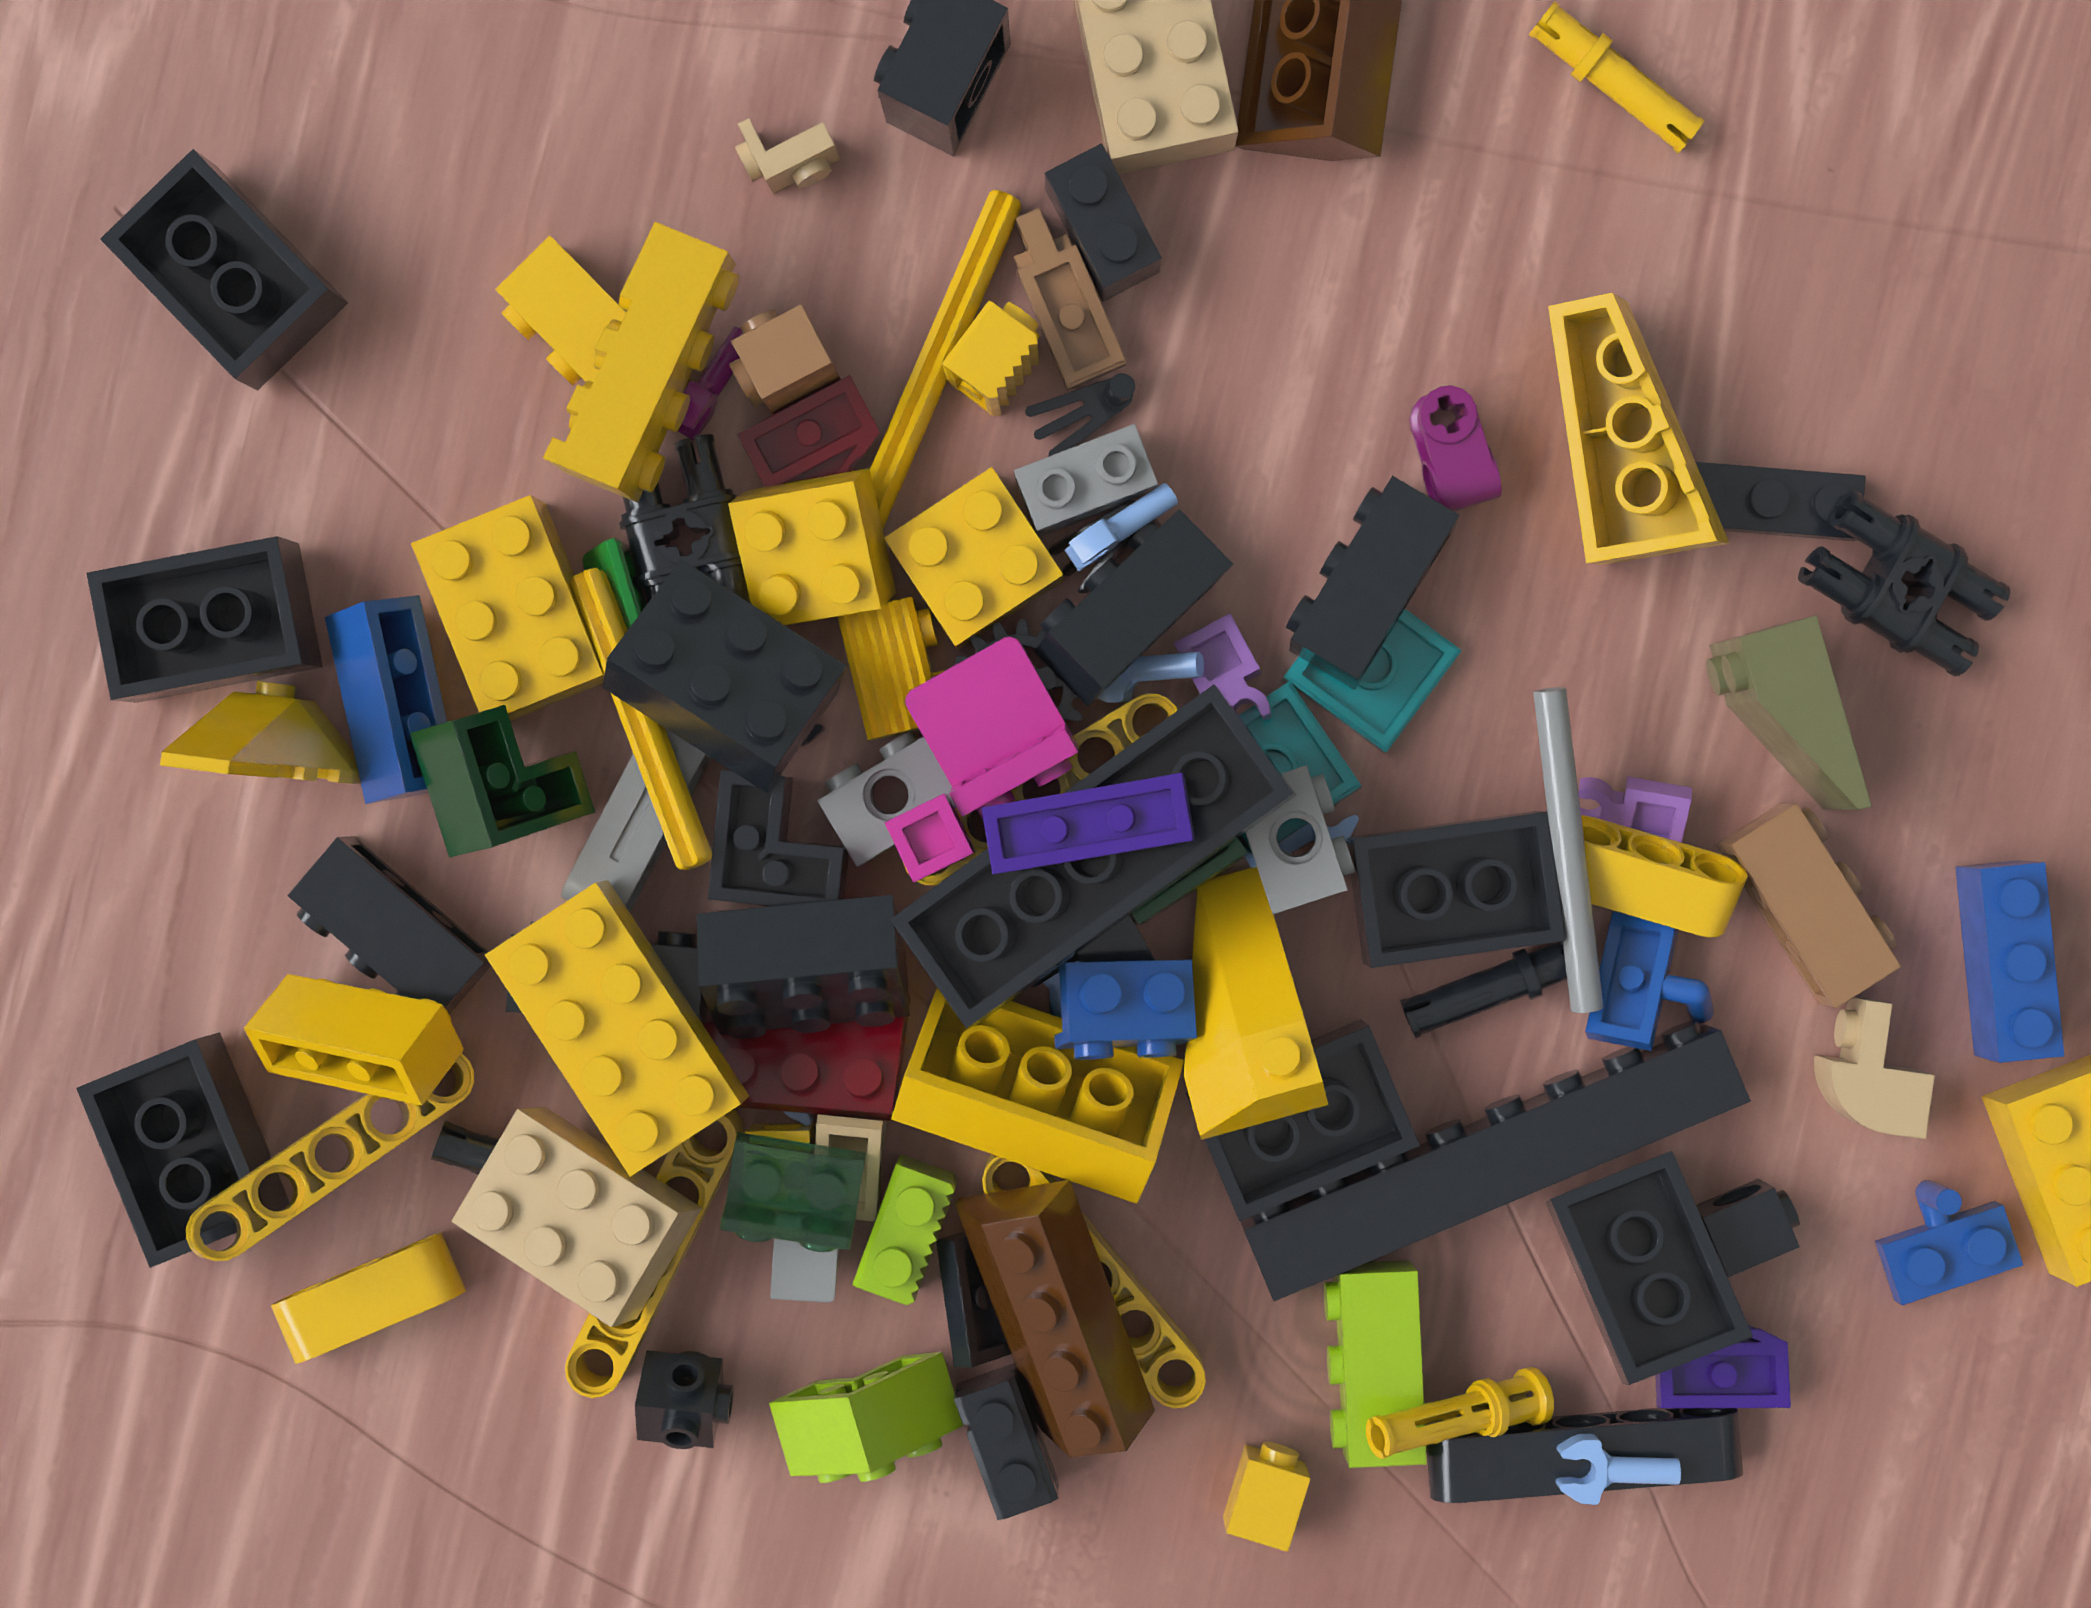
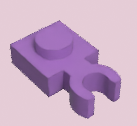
M1231 614L1174 642L1178 653L1201 652L1204 660L1203 676L1192 678L1200 694L1215 684L1221 689L1235 710L1242 704L1250 703L1259 709L1264 721L1271 718V708L1265 695L1258 689L1248 687L1246 681L1261 674V671Z
M1627 776L1624 792L1613 791L1601 779L1594 777L1580 779L1579 797L1592 799L1600 804L1599 807L1592 810L1580 808L1581 815L1599 818L1682 843L1692 800L1691 787Z

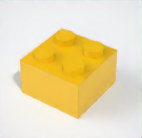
M990 467L884 538L958 650L969 644L971 638L975 635L978 637L993 628V624L1001 623L1064 581L1063 573L993 467Z
M869 468L747 490L728 503L750 602L753 606L781 624L789 625L881 609L896 594Z

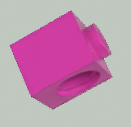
M946 793L884 822L913 883L976 852L949 795Z

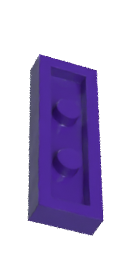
M1184 773L981 807L992 874L1195 841Z

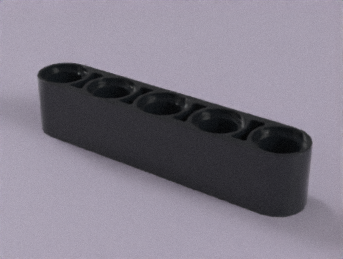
M1650 1408L1555 1416L1547 1423L1533 1426L1523 1422L1509 1426L1503 1435L1490 1438L1489 1435L1482 1436L1474 1432L1444 1440L1440 1443L1426 1445L1430 1498L1444 1503H1467L1565 1494L1557 1486V1478H1583L1591 1469V1462L1589 1460L1565 1459L1557 1451V1446L1577 1434H1595L1602 1443V1449L1614 1457L1678 1458L1681 1467L1679 1485L1727 1481L1743 1475L1737 1408ZM1611 1483L1604 1491L1671 1485Z

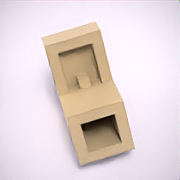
M1853 997L1847 1002V1009L1839 1011L1835 1023L1834 1039L1836 1046L1841 1047L1840 1058L1814 1055L1815 1077L1823 1097L1841 1116L1866 1128L1885 1134L1926 1139L1935 1075L1913 1068L1884 1065L1892 1004L1875 999Z

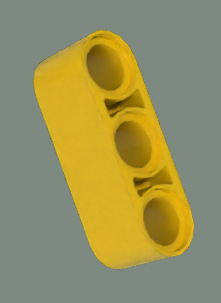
M1581 815L1591 904L1699 936L1719 937L1724 934L1748 877L1746 870L1739 863L1712 851L1599 818Z
M439 1232L274 1302L271 1304V1307L295 1364H298L443 1304L466 1292V1289L442 1232Z

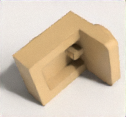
M749 118L738 123L746 141L735 146V149L752 182L764 176L772 194L796 183L798 188L813 185L827 177L832 172L830 165L840 160L835 144L823 122L765 151Z

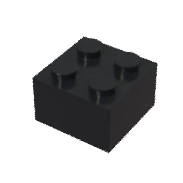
M911 0L903 20L904 24L910 26L899 48L890 45L886 49L876 69L874 82L880 84L877 90L878 98H880L886 123L954 157L1011 45L1008 8L994 0Z

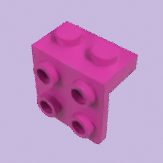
M1008 636L1002 638L913 688L906 696V706L951 784L952 788L949 795L962 817L976 809L980 817L983 818L981 807L1010 803L1015 800L1011 789L1033 777L1038 786H1042L1073 768L1068 758L1078 753V744L1021 642L1015 637Z

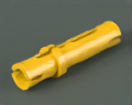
M1554 1L1529 33V36L1537 39L1574 69L1570 74L1579 82L1586 78L1669 144L1673 151L1678 154L1687 145V140H1691L1705 120L1691 112L1612 49L1610 44L1613 40L1606 34L1602 33L1600 37H1597L1563 10L1559 3Z

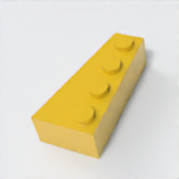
M654 222L620 294L619 307L627 310L622 322L612 319L607 327H604L594 348V368L599 370L594 382L586 381L583 386L577 384L566 407L567 412L571 414L569 419L570 433L565 442L552 437L543 456L544 460L566 474L637 503L643 490L650 493L654 490L665 464V456L658 454L668 429L673 432L678 431L688 410L690 396L683 392L693 369L701 372L711 354L715 335L708 333L717 309L726 311L729 308L738 287L739 274L733 272L736 263L728 251Z
M1608 293L1548 306L1586 563L1607 565L1730 544L1628 301L1614 293Z

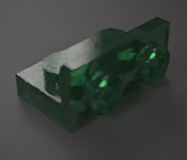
M738 1132L734 1142L728 1191L721 1216L720 1229L735 1232L739 1238L752 1242H765L772 1238L799 1242L802 1247L815 1252L850 1249L866 1152Z

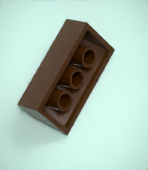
M1254 0L1237 123L1238 136L1235 147L1243 150L1325 161L1381 157L1402 0Z
M1065 1180L959 1198L954 1203L1040 1430L1069 1457L1127 1451L1155 1412V1408L1071 1181Z

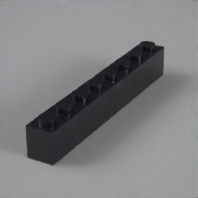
M1697 1020L1676 1025L1661 1033L1664 1042L1654 1046L1652 1051L1644 1050L1640 1052V1049L1633 1047L1619 1049L1602 1058L1604 1068L1582 1077L1579 1070H1572L1557 1075L1543 1083L1546 1092L1523 1102L1520 1095H1512L1500 1099L1484 1108L1487 1117L1463 1126L1460 1119L1438 1125L1425 1133L1428 1141L1416 1148L1240 1221L1273 1301L1282 1299L1751 1102L1722 1031L1709 1025L1699 1027Z

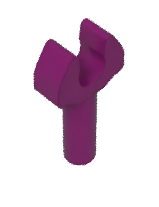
M739 327L732 329L698 382L690 381L683 392L690 396V402L678 432L693 441L695 436H698L712 418L717 398L733 375L729 363L740 358L731 340L743 335Z

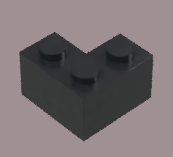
M721 770L707 899L767 906L843 900L845 897L849 853L845 846L787 840L793 777L779 776L769 792L765 793L733 771Z

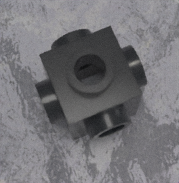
M646 1350L635 1401L637 1440L664 1443L675 1449H690L694 1446L714 1448L718 1423L729 1424L734 1397V1385L723 1383V1358L708 1357L695 1351H685L677 1354Z

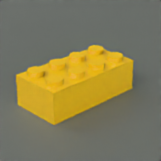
M608 880L595 882L485 954L489 963L630 1177L741 1105L749 1097V1094Z
M937 987L906 1069L891 1120L1137 1204L1156 1163L1184 1060L1173 1056L1139 1058L1137 1047H1113L1114 1057L1095 1060L1074 1059V1049H1055L1054 1035L1063 1032L1062 1018L1013 1001L1004 1005L981 1023L966 1028Z

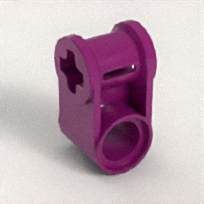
M1448 385L1440 386L1421 397L1412 407L1409 422L1421 461L1423 481L1428 497L1452 511L1499 498L1502 495V485L1498 467L1492 451L1487 445L1477 406L1472 396L1462 388ZM1439 406L1442 411L1453 410L1456 421L1450 423L1447 429L1443 424L1433 426L1430 420V414L1437 411Z

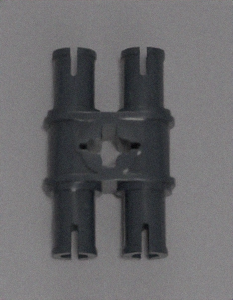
M713 434L695 436L701 460L700 463H697L694 446L689 438L674 443V448L678 454L688 498L683 500V504L672 507L670 504H663L659 483H657L651 493L643 490L638 503L623 497L626 513L621 515L622 521L619 522L621 530H626L637 576L633 577V583L638 586L639 591H646L649 603L682 559L751 604L728 503L737 498V495L733 494L732 489H725L714 444L715 437ZM684 524L694 533L706 534L702 535L700 540L692 543L693 553L685 556L677 547L665 546L670 544L671 540L679 537L678 527Z
M1848 491L1836 504V506L1847 512L1845 515H1842L1837 511H1832L1829 522L1834 528L1841 529L1873 549L1869 562L1864 571L1860 572L1821 546L1813 550L1805 559V562L1815 567V570L1812 572L1805 567H1801L1798 574L1799 582L1812 587L1840 604L1841 612L1847 621L1854 625L1859 623L1865 625L1889 640L1891 648L1899 653H1909L1915 650L1944 668L1952 676H1960L1973 663L1960 654L1964 651L1972 657H1976L1979 650L1978 642L1970 637H1965L1936 619L1937 612L1946 596H1949L1976 613L1979 618L1985 621L1991 620L2004 608L2003 605L1992 598L1997 596L2004 601H2008L2010 596L2009 586L2003 582H1998L1968 563V556L1963 547L1955 543L1948 545L1921 528L1918 519L1903 514L1894 517L1862 497V494L1858 491Z

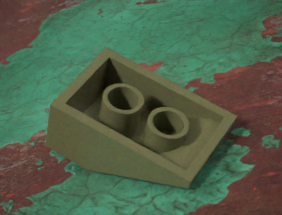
M1817 615L1710 644L1713 657L1707 659L1706 667L1711 686L1716 695L1724 694L1726 704L1818 805L1822 809L1861 810L1872 807Z

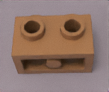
M801 304L779 316L775 310H769L756 315L740 327L743 335L731 340L740 358L729 363L740 387L747 399L750 398L755 408L765 403L773 415L841 380Z

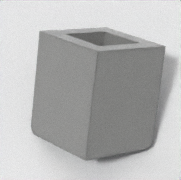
M801 1213V1216L798 1218L776 1219L770 1299L830 1303L834 1300L836 1296L838 1252L843 1242L844 1218Z

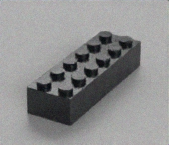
M1215 684L1065 792L1184 773L1195 841L1001 874H992L987 848L890 919L966 1028L984 1021L1297 796L1221 689Z

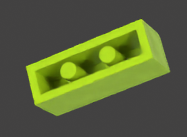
M1410 1260L1367 1262L1336 1275L1335 1282H1324L1326 1320H1337L1338 1345L1327 1346L1329 1384H1340L1341 1409H1330L1333 1449L1343 1448V1454L1349 1468L1427 1465L1426 1446L1399 1452L1380 1459L1371 1451L1367 1441L1366 1424L1369 1418L1377 1415L1391 1414L1424 1404L1418 1271Z

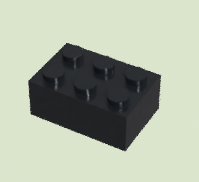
M194 149L100 238L235 380L257 391L348 304L344 297L215 164Z
M275 536L86 573L110 700L139 703L323 668L300 545L297 542Z
M681 559L607 657L603 688L754 786L768 793L837 695L847 665Z
M1531 811L1346 838V844L1356 871L1350 875L1363 964L1370 968L1565 941L1548 814L1546 811Z
M893 895L698 913L699 989L719 1034H728L738 1039H752L763 1036L767 1030L793 1028L798 1032L815 1033L828 1029L834 1023L856 1021L863 1026L877 1027L892 1023L896 1017L910 1016L905 942L890 920L897 914Z
M1360 1019L1311 1040L1328 1105L1205 1139L1239 1222L1420 1146L1370 1026ZM1186 1092V1096L1192 1108L1189 1093Z
M220 1032L194 1039L76 1088L149 1268L191 1252L192 1250L186 1240V1226L190 1216L200 1206L271 1159ZM271 1173L261 1181L258 1188V1197L265 1208L275 1212L284 1209L290 1203L278 1173ZM223 1212L210 1214L203 1221L200 1228V1236L205 1245L237 1233L234 1219Z
M1672 1151L1551 1198L1546 1202L1622 1384H1634L1753 1337Z

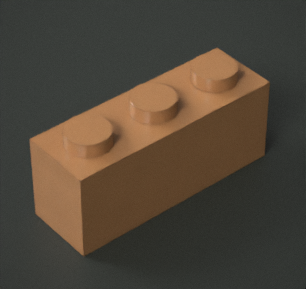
M1779 803L1716 844L1724 856L1736 861L1746 870L1748 877L1744 884L1745 890L1818 1004L1838 1008L1901 968V965L1891 951L1897 947V942L1883 920L1877 915L1869 917L1857 896L1863 893V890L1851 869L1842 861L1835 863L1822 842L1828 839V834L1815 813L1808 807L1801 810L1797 803Z

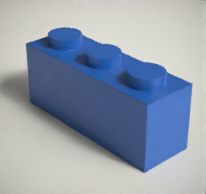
M420 595L364 601L326 616L325 622L365 804L428 793L410 733L445 723L447 719Z
M2016 860L1956 866L1974 1056L1998 1063L2064 1057L2045 862Z

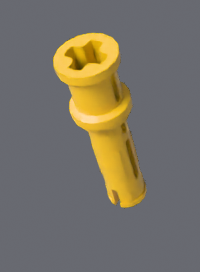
M1526 1367L1519 1369L1513 1378L1499 1382L1489 1378L1474 1381L1466 1390V1393L1425 1403L1383 1416H1373L1367 1420L1366 1437L1371 1451L1380 1459L1474 1432L1482 1436L1489 1435L1490 1438L1503 1435L1509 1426L1527 1422L1533 1426L1547 1423L1552 1418L1554 1412V1396L1545 1375L1537 1368ZM1532 1391L1533 1396L1526 1398V1393ZM1439 1420H1444V1421L1437 1422V1423H1433V1424H1430V1425H1426V1426H1422V1427H1416V1426L1424 1425V1424H1427V1423H1431V1422H1435V1421H1439Z

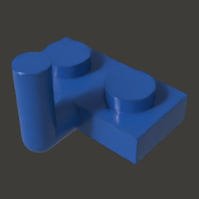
M1612 911L1599 968L1604 1008L1599 1011L1589 1012L1585 1030L1588 1039L1652 1051L1663 1000L1686 1004L1689 1017L1692 1020H1697L1698 1023H1705L1712 1018L1714 1008L1707 984L1701 980L1669 975L1678 929Z
M1932 1180L1920 1182L1915 1190L1925 1224L1875 1240L1894 1301L1901 1305L2023 1266L2003 1204L1993 1201L1957 1213L1962 1205L1959 1193Z

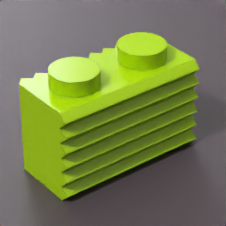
M905 1155L899 1156L852 1285L906 1306L915 1302L958 1181L954 1173Z

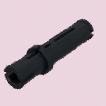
M1563 941L1529 953L1524 948L1512 952L1513 959L1425 993L1400 1000L1414 1038L1416 1039L1425 1033L1526 995L1530 1000L1543 996L1542 989L1567 980Z

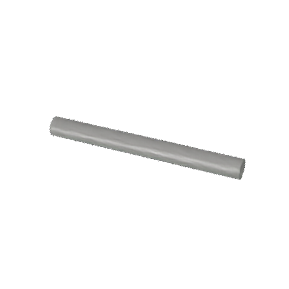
M1566 687L1544 688L1533 691L1547 814L1565 934L1563 949L1571 1012L1589 1013L1599 1011L1604 1007Z

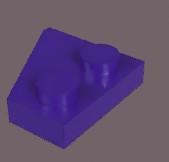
M1748 1325L1753 1337L1655 1375L1657 1407L1791 1408L1788 1342L1759 1328Z

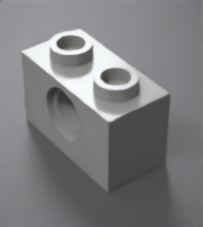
M1135 424L1014 470L1015 480L1038 537L1110 511L1125 501H1136L1158 486Z
M912 730L879 749L885 760L864 773L856 763L827 780L825 785L830 793L817 800L857 867L864 865L895 846L884 822L943 793L949 795L952 788L925 738L921 737L917 740ZM889 776L901 779L906 784L909 793L907 804L901 811L895 814L882 811L874 800L876 785L883 778Z
M1307 765L1282 773L1297 796L1246 832L1272 914L1347 891L1344 876L1356 872L1344 835L1331 839L1323 814L1335 811V807L1324 774L1311 777ZM1300 818L1310 823L1313 827L1316 839L1313 847L1303 855H1290L1279 846L1277 832L1281 824L1286 820Z

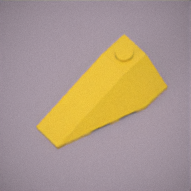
M256 681L255 694L233 691L161 752L160 766L231 775L282 777L316 781L317 778L328 779L329 782L361 784L352 748L315 701L294 699L296 686Z
M1257 866L1211 879L1197 889L1192 954L1197 1038L1186 1042L1184 1079L1201 1140L1328 1105L1324 1084L1296 988Z

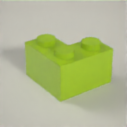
M943 1352L901 1355L857 1377L816 1380L769 1402L790 1476L817 1475L819 1483L837 1481L851 1474H857L860 1482L882 1478L896 1470L894 1461L905 1455L908 1458L936 1451L943 1446L941 1437L964 1426L954 1401L955 1393Z

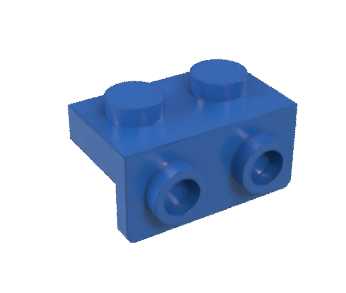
M1192 960L1070 962L1059 966L1063 1032L1054 1035L1055 1049H1074V1059L1095 1060L1114 1057L1113 1047H1137L1139 1058L1177 1055L1176 1045H1181L1197 1038Z

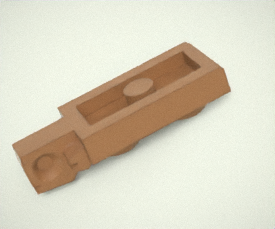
M1040 208L1017 217V223L1015 224L1026 249L1025 252L1014 256L1018 268L1017 275L1067 391L1125 367V357L1077 246H1072L1067 234L1055 239L1052 238Z

